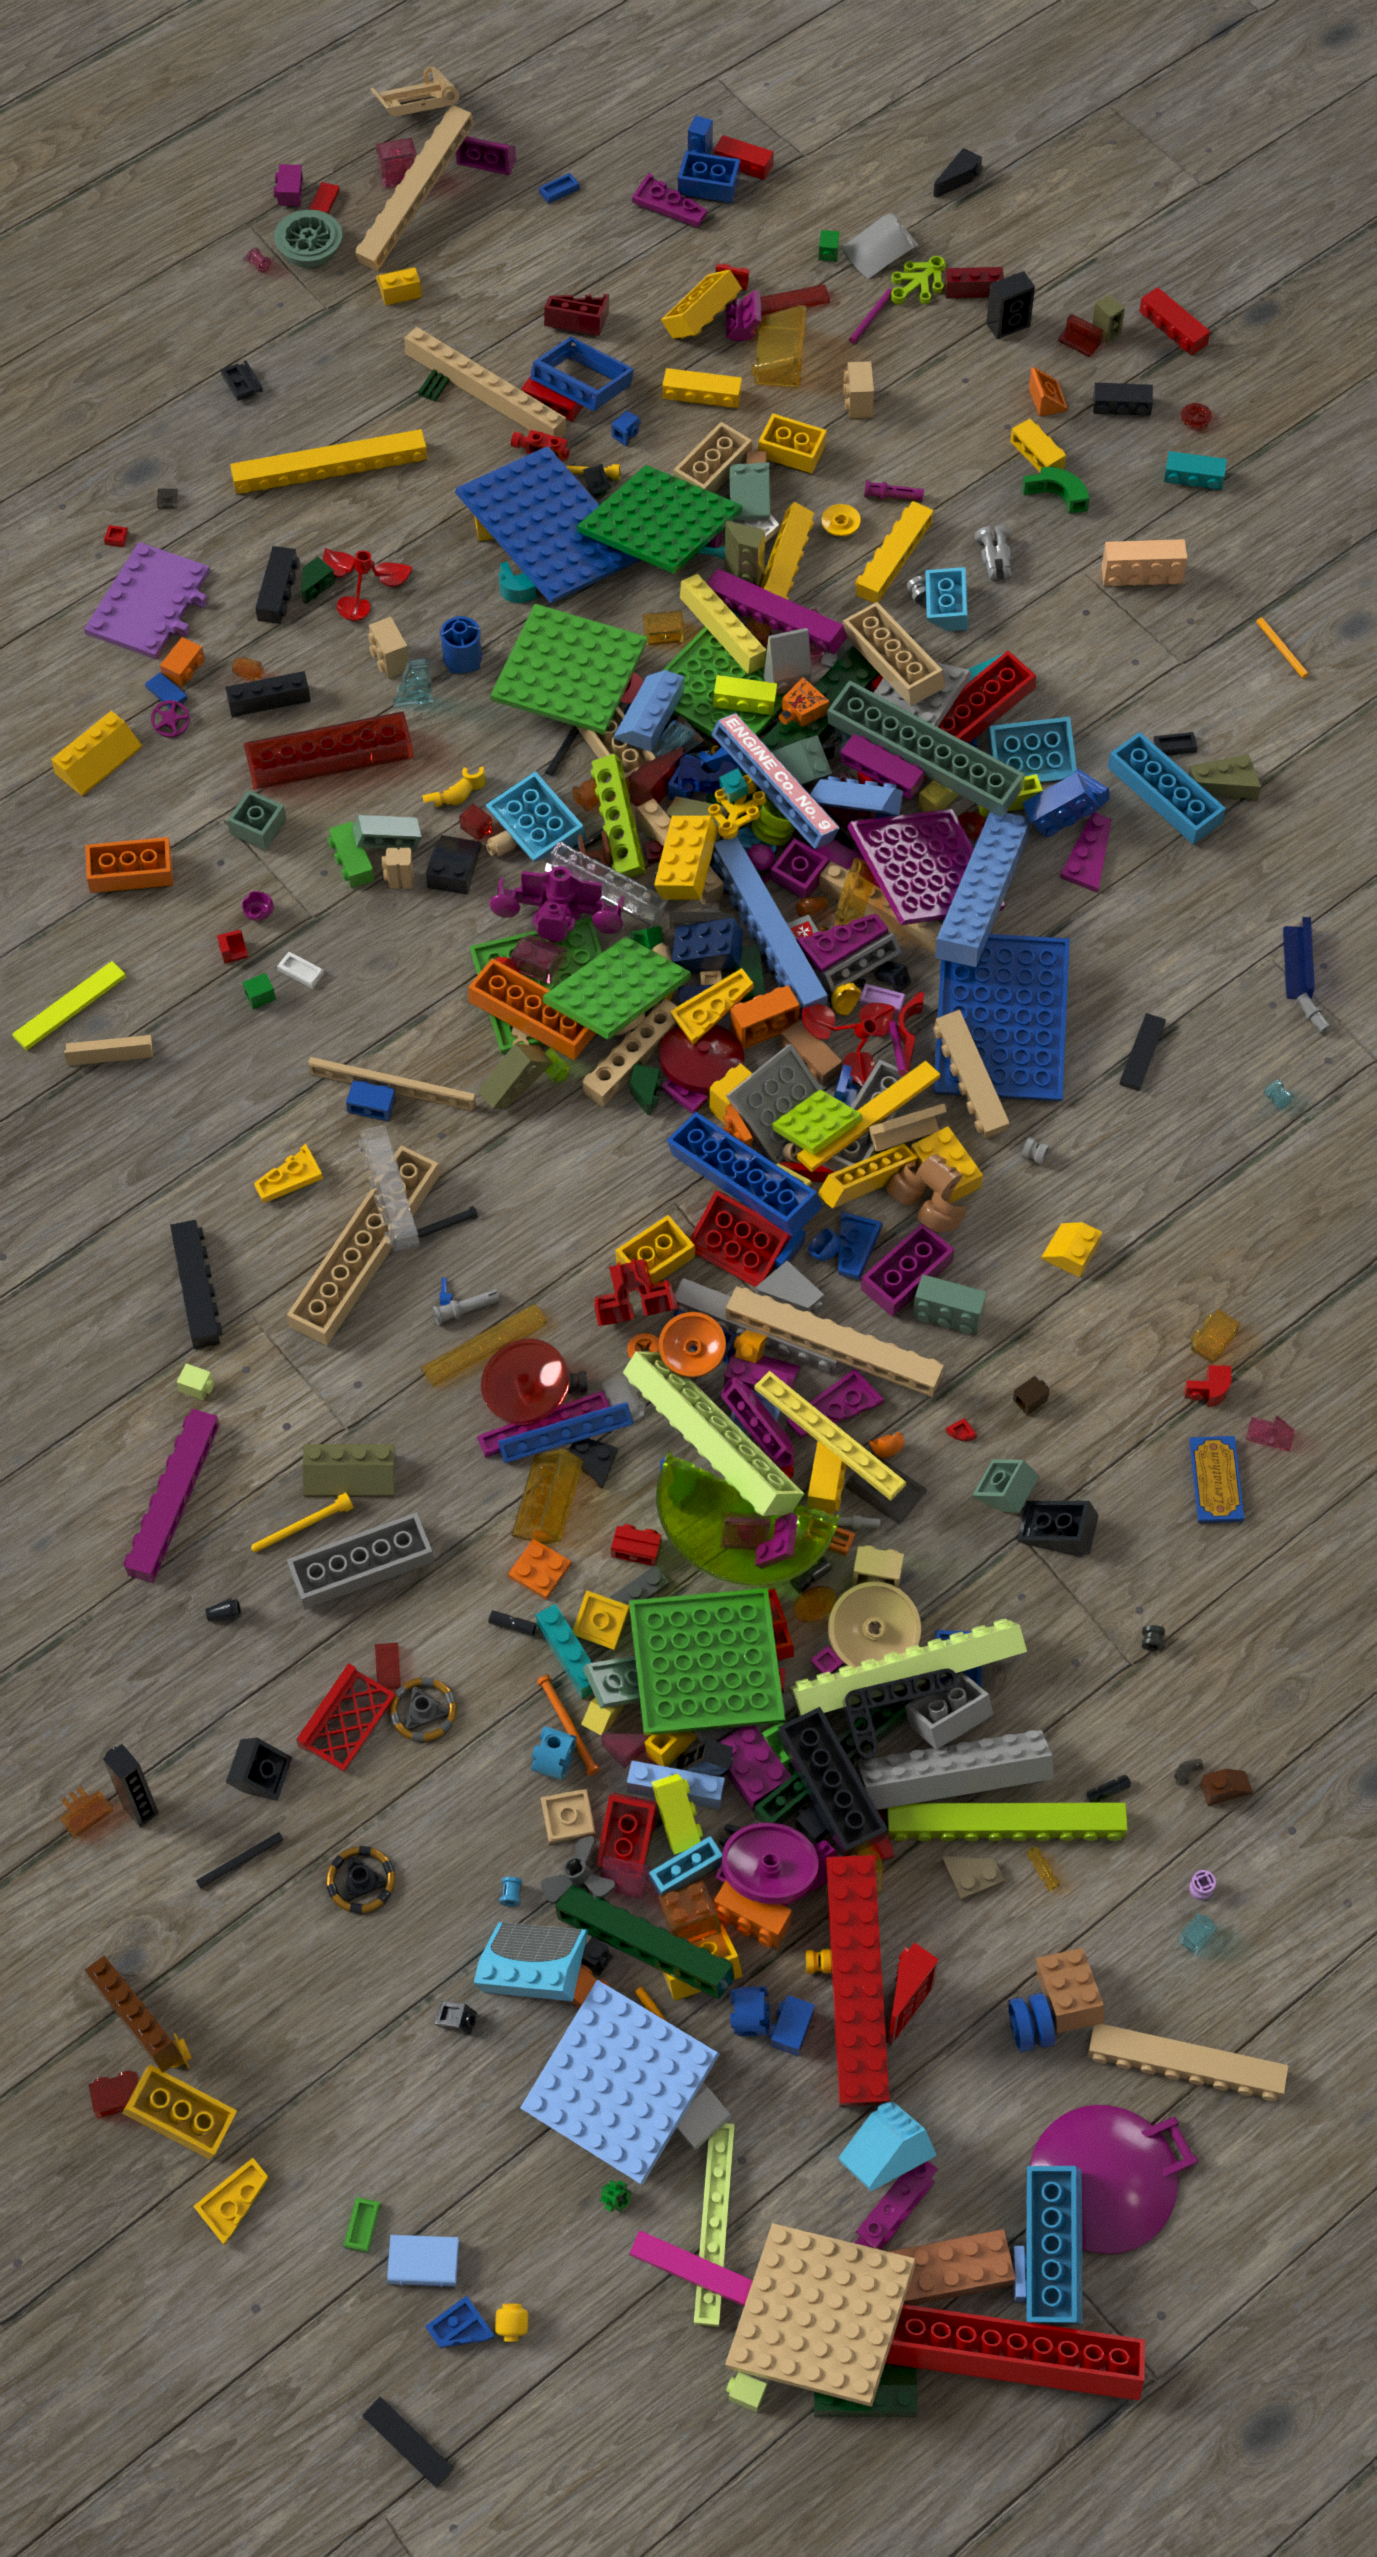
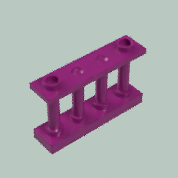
M926 2161L902 2174L857 2229L856 2233L860 2236L854 2243L882 2250L935 2184L932 2177L938 2169L929 2161Z

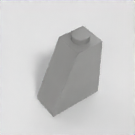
M788 1261L755 1287L756 1294L769 1296L774 1301L782 1304H790L795 1309L803 1312L809 1311L817 1314L824 1306V1294Z

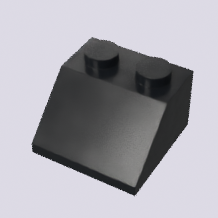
M257 1737L240 1739L226 1783L244 1793L276 1801L279 1798L292 1757Z

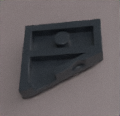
M587 1438L572 1443L568 1451V1457L575 1464H578L587 1476L589 1475L596 1481L599 1488L603 1489L618 1453V1448Z

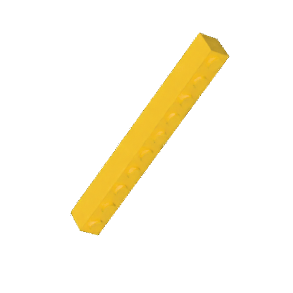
M422 429L232 463L230 467L236 494L420 462L427 460V451Z

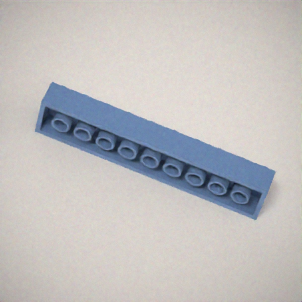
M990 811L938 934L935 958L977 967L1028 841L1030 820L1028 817L1005 813L1003 817H1000Z
M737 836L733 839H724L716 842L712 853L713 864L711 868L723 881V891H727L729 894L731 906L733 908L736 907L738 910V917L741 923H745L747 926V933L750 939H754L756 945H759L760 956H764L768 971L773 972L777 987L789 985L800 1004L799 1020L803 1021V1009L816 1004L827 1006L828 995Z

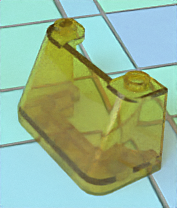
M799 305L761 316V322L756 326V332H759L756 364H752L751 376H755V384L801 386L807 306Z

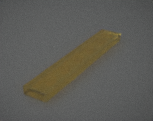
M533 1304L421 1367V1371L432 1387L547 1324V1319L538 1306Z

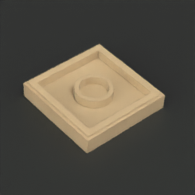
M587 1789L540 1797L549 1844L596 1836Z

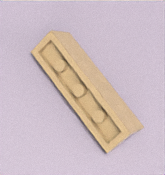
M151 1035L66 1043L64 1055L68 1066L152 1058Z
M945 1104L925 1108L869 1126L875 1151H881L939 1131L935 1115L947 1112Z

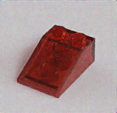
M681 746L644 763L637 771L631 773L629 777L630 802L638 807L653 798L659 804L668 794V783L685 757V748Z

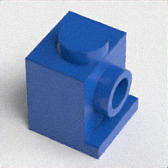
M625 411L611 424L612 437L624 446L629 445L628 440L631 437H635L639 431L640 418L629 411Z

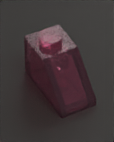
M604 1856L600 1877L613 1880L616 1884L615 1891L617 1893L642 1898L647 1888L651 1866Z

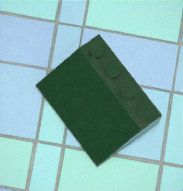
M885 2363L872 2407L814 2392V2417L916 2418L917 2375L916 2368Z

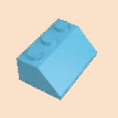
M965 567L925 570L927 621L947 631L968 630Z

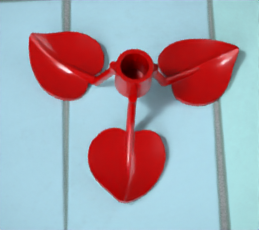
M325 548L323 553V561L334 570L335 577H343L347 572L352 573L354 569L359 573L356 597L345 596L337 602L338 613L344 619L350 621L362 620L370 612L369 602L365 599H359L362 575L367 574L372 568L374 575L379 577L382 584L396 587L406 581L412 571V566L384 562L378 564L375 568V562L371 561V554L364 550L358 551L355 558L350 554L332 551Z
M885 1003L867 1004L859 1012L860 1023L838 1027L833 1026L835 1023L833 1011L825 1005L816 1004L804 1008L802 1018L807 1031L813 1037L821 1040L829 1038L831 1030L855 1029V1035L862 1039L856 1049V1053L850 1052L845 1056L843 1065L852 1067L850 1075L853 1076L852 1081L863 1087L875 1068V1062L869 1052H861V1049L868 1042V1037H882L889 1032V1022L892 1021L895 1007Z

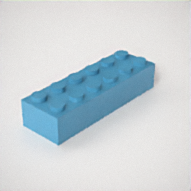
M1138 732L1110 753L1108 769L1193 845L1223 823L1226 808L1141 732Z
M1027 2166V2322L1083 2325L1082 2169L1077 2166Z

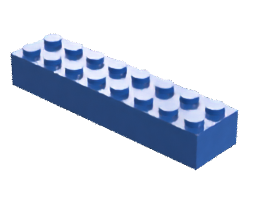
M697 1112L666 1140L674 1157L792 1237L823 1207L815 1190Z

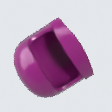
M755 844L746 853L756 870L770 868L767 876L760 877L764 883L771 879V868L775 864V856L769 846Z

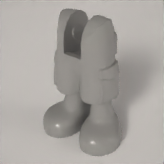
M996 525L994 528L997 547L993 545V534L990 526L979 529L974 535L975 541L985 546L981 554L990 580L997 579L996 571L1002 570L1004 579L1011 576L1010 563L1012 556L1010 546L1006 544V541L1012 535L1010 528L1004 525Z

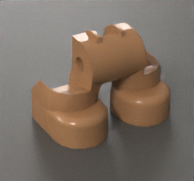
M934 1154L921 1164L917 1173L913 1172L916 1167L915 1162L906 1164L900 1173L892 1176L886 1186V1191L892 1198L902 1204L916 1205L924 1194V1190L929 1186L934 1191L932 1199L922 1205L917 1213V1217L929 1229L943 1233L956 1230L966 1215V1206L957 1207L949 1202L951 1193L963 1175L957 1171L956 1167L949 1168L945 1165V1158L939 1154Z

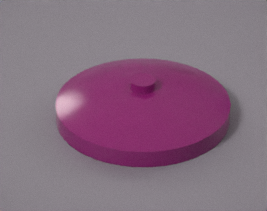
M756 1823L746 1826L735 1832L728 1839L723 1849L722 1871L725 1879L736 1892L752 1901L765 1904L791 1902L806 1894L817 1878L819 1861L814 1846L803 1834L782 1824Z

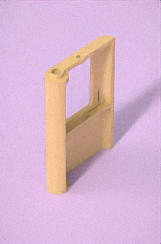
M428 67L424 71L423 84L377 92L374 88H370L374 96L392 116H401L450 106L459 99L458 90L436 67ZM430 71H432L433 82L427 78ZM427 97H434V98H432V99L420 100V101H417V102H412V103H407V104H402V105L400 104V103H402V102H407V101H412V100H417V99H422V98H427Z

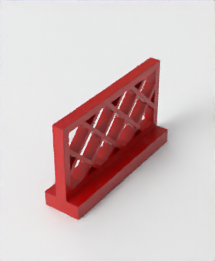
M348 1663L297 1737L298 1747L305 1751L307 1749L345 1772L390 1706L396 1694L357 1671L355 1666ZM360 1679L367 1683L368 1691L354 1694L353 1685ZM381 1692L388 1696L383 1704L374 1705L372 1694ZM369 1695L371 1706L358 1709L356 1698ZM353 1699L355 1710L341 1712L340 1704L344 1700ZM373 1711L374 1719L370 1723L361 1724L359 1713ZM356 1714L358 1725L345 1728L343 1717ZM340 1718L342 1729L328 1732V1722L331 1719ZM360 1730L361 1738L359 1741L348 1744L346 1732ZM343 1733L345 1744L332 1747L330 1736ZM327 1737L329 1748L319 1750L313 1746L317 1739ZM347 1749L348 1757L343 1764L334 1759V1751Z

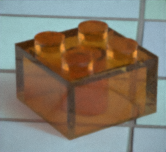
M703 1881L658 1896L662 1917L670 1934L678 1938L683 1937L690 1943H694L722 1933L718 1913Z

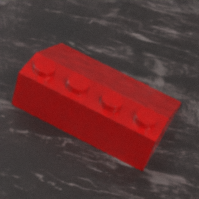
M715 1190L690 1237V1241L695 1245V1254L756 1287L771 1275L775 1269L776 1258L792 1236L740 1201L721 1191Z
M915 1942L911 1948L906 1947L899 1956L900 1961L897 1965L899 1968L896 1972L898 1975L895 1979L897 1984L887 2042L890 2045L894 2043L934 1986L939 1959Z

